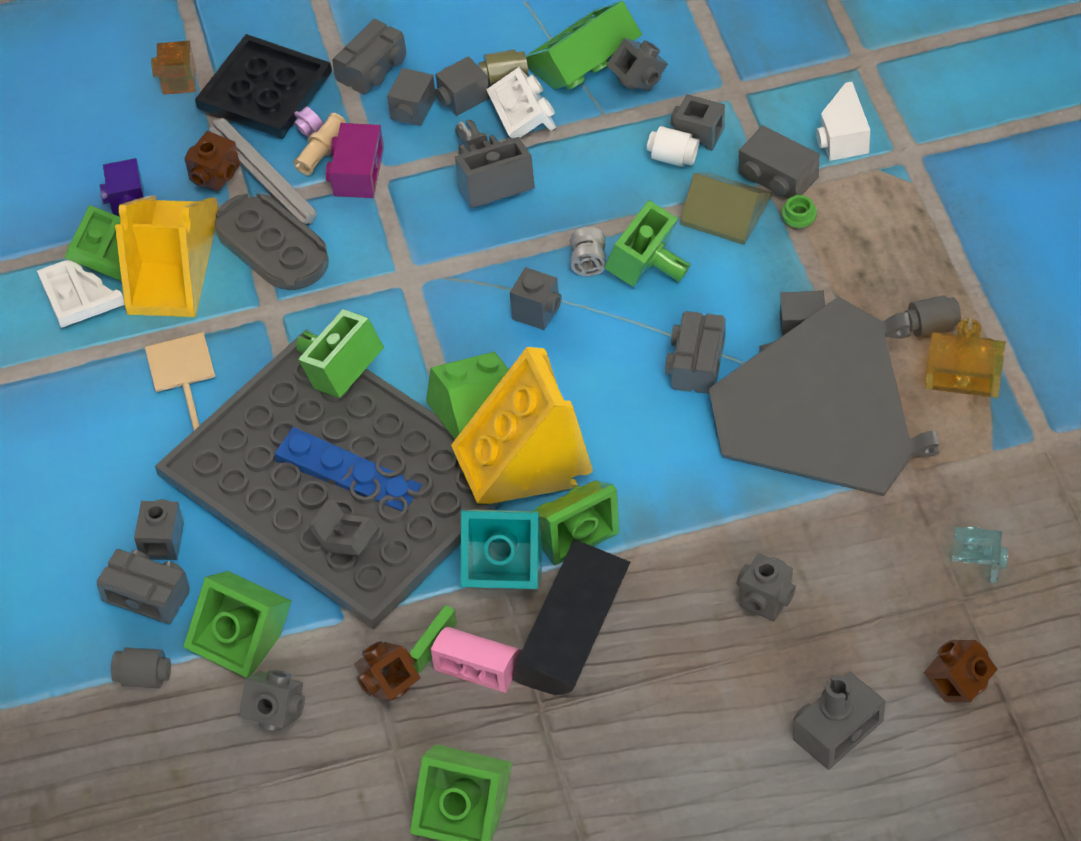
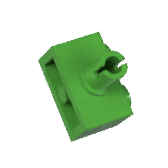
M648 200L614 244L604 269L633 287L646 270L653 266L680 283L689 270L691 263L684 261L665 249L678 218Z
M345 309L340 311L319 336L312 332L304 331L302 335L306 338L299 336L296 342L297 350L299 353H302L298 361L314 389L337 398L342 397L384 349L369 318Z

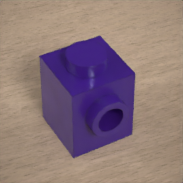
M134 158L103 164L105 183L99 184L103 204L110 203L112 214L119 216L120 204L145 197L138 162Z

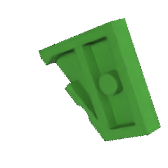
M89 205L67 249L65 258L122 281L115 225L121 223L120 217Z

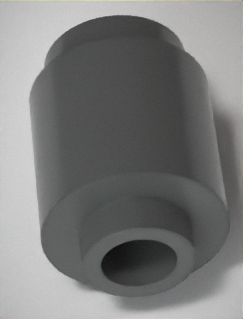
M945 295L910 302L908 310L905 311L908 313L910 321L909 330L910 332L913 331L916 337L951 331L954 326L959 325L961 322V312L957 300L954 297L947 298Z
M125 647L123 651H115L113 654L111 678L113 682H120L122 686L161 688L163 681H168L170 678L171 660L165 657L162 649Z

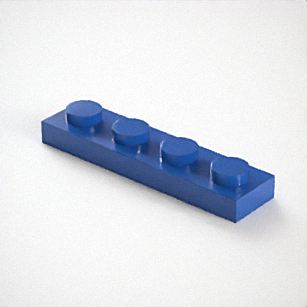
M292 427L275 452V462H288L298 466L303 473L328 482V479L335 481L336 486L350 491L351 484L355 480L357 482L354 487L355 493L364 497L370 496L375 492L376 485L373 480L376 478L380 483V493L375 498L376 502H380L387 495L392 497L402 496L406 499L409 507L414 498L407 495L408 488L412 491H419L423 485L412 479L407 483L403 475L394 478L383 477L377 472L374 462L358 457L356 454L295 427ZM379 465L380 469H381L382 471H384V472H387V473H392V472H394V471H392V470H389V469H387V468H385V467ZM351 466H353L351 475L348 478L342 480L344 476L348 473ZM396 500L385 503V505L399 511L404 509V505Z

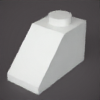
M852 82L845 83L821 113V128L816 129L818 146L820 149L825 148L829 161L869 154L870 127Z

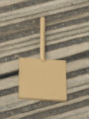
M204 332L145 347L155 391L159 392L179 386L183 387L193 430L199 427L200 424L189 384L215 378Z

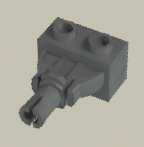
M466 120L470 130L467 129L463 121L457 124L455 133L463 143L458 148L459 155L455 156L458 186L470 208L486 205L489 202L518 195L521 192L535 188L532 157L519 137L498 142L491 135L488 141L486 133H480L474 121Z

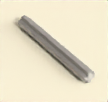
M224 118L214 119L212 121L213 125L209 128L210 132L235 141L239 162L286 210L305 225H311L317 216L316 210Z

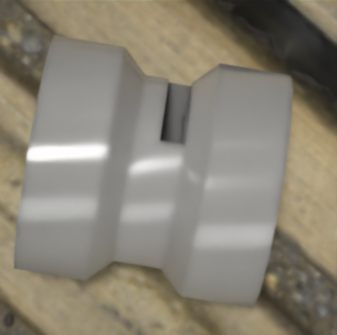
M583 227L575 230L570 238L571 250L573 251L571 255L572 270L581 276L600 274L605 270L606 265L604 233L594 227Z

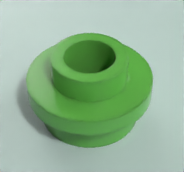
M804 195L790 197L782 208L784 222L792 227H807L817 217L816 206L809 197Z

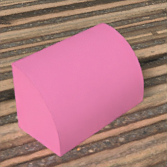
M445 627L437 636L431 648V655L435 671L506 693L513 678L517 659L522 650L458 629Z

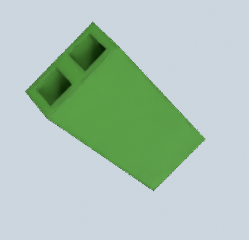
M445 605L410 651L415 662L414 668L417 672L421 673L432 658L431 648L439 633L445 627L454 628L457 624L455 609Z

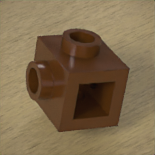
M206 131L199 141L189 148L184 157L189 180L199 187H207L217 192L226 181L232 179L240 165L235 141Z
M950 640L939 648L938 656L925 670L924 674L945 702H971L975 696L987 688L989 679L998 669L988 657L989 654L986 648L977 640Z
M382 641L376 642L367 647L362 652L363 658L354 663L355 668L360 674L357 676V681L362 690L368 696L372 695L373 697L388 701L401 697L410 689L409 687L421 679L414 668L415 662L411 654L401 645L387 642L382 643Z

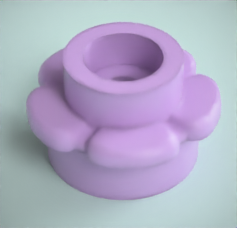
M307 106L300 112H295L297 120L294 122V125L306 137H309L313 132H317L324 124L319 116Z

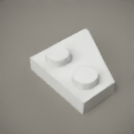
M65 260L37 271L61 328L125 305L123 295L119 290H110L102 284V280L93 273L85 272L82 266L71 260Z

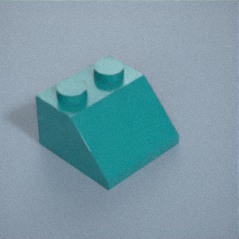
M461 510V587L538 589L542 580V536L539 511Z

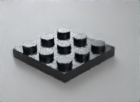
M245 34L195 98L196 107L205 112L283 138L297 120L295 112H300L308 105L332 73L331 63Z

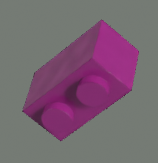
M340 123L338 137L333 136L331 143L333 160L332 162H327L326 181L331 182L334 196L374 198L384 151L381 125Z

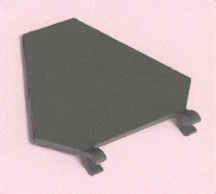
M837 297L710 387L709 394L722 458L884 496L912 456L930 457L939 454V442L936 431H927L912 439L909 438L886 337L902 339L911 336L908 313H898L881 321L841 297Z

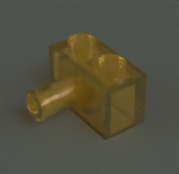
M969 319L961 320L957 326V335L932 332L925 389L992 398L999 397L1006 341L980 338L981 325L974 319L972 320L971 329H968Z

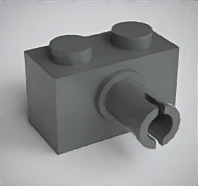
M850 671L844 677L839 675L830 677L831 682L826 681L822 696L812 705H804L794 717V741L828 770L884 721L885 700Z

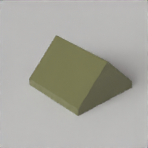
M709 172L694 173L680 219V225L745 245L771 199L772 192Z

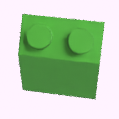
M495 351L430 368L426 402L454 439L462 432L508 372L509 368Z
M594 480L584 486H577L568 494L552 502L543 503L534 510L539 511L542 550L554 566L564 561L574 539L595 546L619 534L617 489L610 483Z
M230 571L206 576L183 647L248 678L255 672L281 636L292 601Z
M435 744L422 756L410 834L439 841H492L506 802L512 762Z

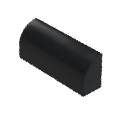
M576 539L573 540L517 659L512 681L553 695L567 694L574 689L631 563L630 561Z

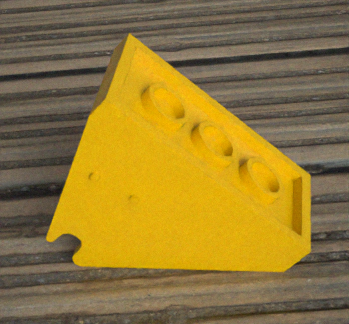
M149 195L119 205L121 223L115 225L127 315L196 317L216 229V214L219 209L216 198L209 197L198 202L157 200L156 196Z
M525 348L451 445L476 502L480 504H492L573 489L578 486L576 480L572 479L573 477L589 475L593 471L571 401L563 399L557 386L548 354L544 348Z

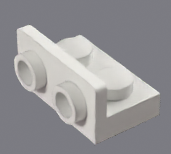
M518 67L486 89L508 135L512 139L516 137L521 138L541 123L550 131L556 128L551 117L555 114V111L545 97H541L540 93L544 91L543 87L533 74L528 77Z

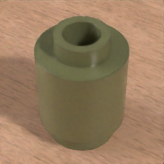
M515 49L484 54V61L478 62L479 67L487 74L489 87L518 67L529 77L524 51L516 52Z

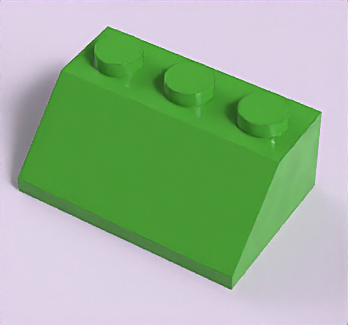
M622 0L593 10L527 54L528 69L551 88L557 89L566 86L570 90L585 81L583 75L588 71L592 70L595 73L606 67L609 62L608 58L615 53L624 38L634 41L642 36V33Z

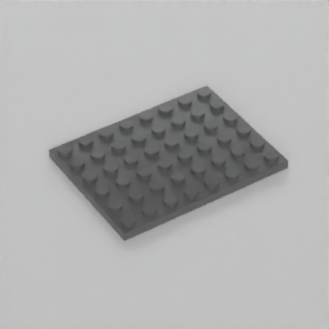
M297 337L155 465L158 476L374 629L461 543V510H495L502 502L492 504L477 503L451 447L455 439L438 416L368 369L363 371L341 398L314 389L298 361L302 353H299L296 347ZM292 427H295L356 454L358 457L374 462L377 472L383 477L394 478L403 475L407 483L412 479L423 485L419 491H412L408 488L407 495L414 498L409 507L406 499L402 496L392 497L387 495L380 502H376L375 498L380 493V483L376 478L373 480L376 485L375 492L370 496L364 497L355 493L354 487L357 483L355 480L351 484L350 491L336 486L335 481L328 479V482L301 472L298 466L288 462H275V452ZM379 465H380V466H383V467H385V468H387V469H389V470H392V471H394V472H392V473L384 472V471H382V470L380 469ZM353 466L350 467L348 473L343 477L342 480L348 478L351 475ZM327 500H335L344 514L372 517L379 527L359 556L326 552L310 530V522ZM396 500L404 505V509L399 511L385 505V503Z

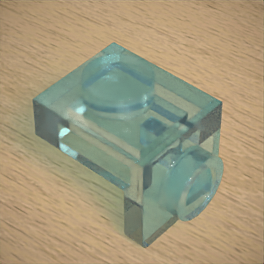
M974 526L967 528L955 527L952 561L990 564L989 582L997 583L999 569L1007 570L1008 547L1001 546L1002 531L986 530Z

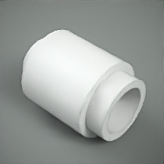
M660 126L657 132L652 131L650 133L647 143V151L652 152L651 159L684 167L685 164L693 166L699 148V139L692 138V134Z

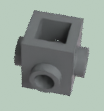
M624 38L606 66L619 77V82L627 88L635 90L637 87L650 91L660 80L661 74L668 63L658 55L660 53L659 48L649 41L644 40L642 43Z
M757 553L750 565L745 564L742 567L737 578V585L740 586V607L775 622L783 607H787L794 596L796 586L792 584L793 568L778 558H769Z
M270 670L268 673L258 671L245 679L239 717L257 721L263 729L281 730L297 720L303 712L305 705V696L301 695L303 682L291 679V675L284 671Z

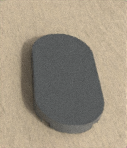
M242 194L227 200L221 205L216 214L217 220L215 222L219 241L272 286L285 290L302 289L314 284L325 274L329 264V257L324 241L273 198L264 194H256L257 197H248V194Z

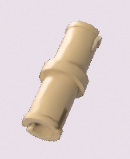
M330 113L321 128L308 137L307 146L293 161L295 168L300 173L307 176L311 175L322 158L330 155L333 136L338 137L340 123H346L342 116L337 113Z

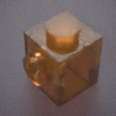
M190 40L157 43V57L151 58L153 77H159L163 95L196 92V66Z

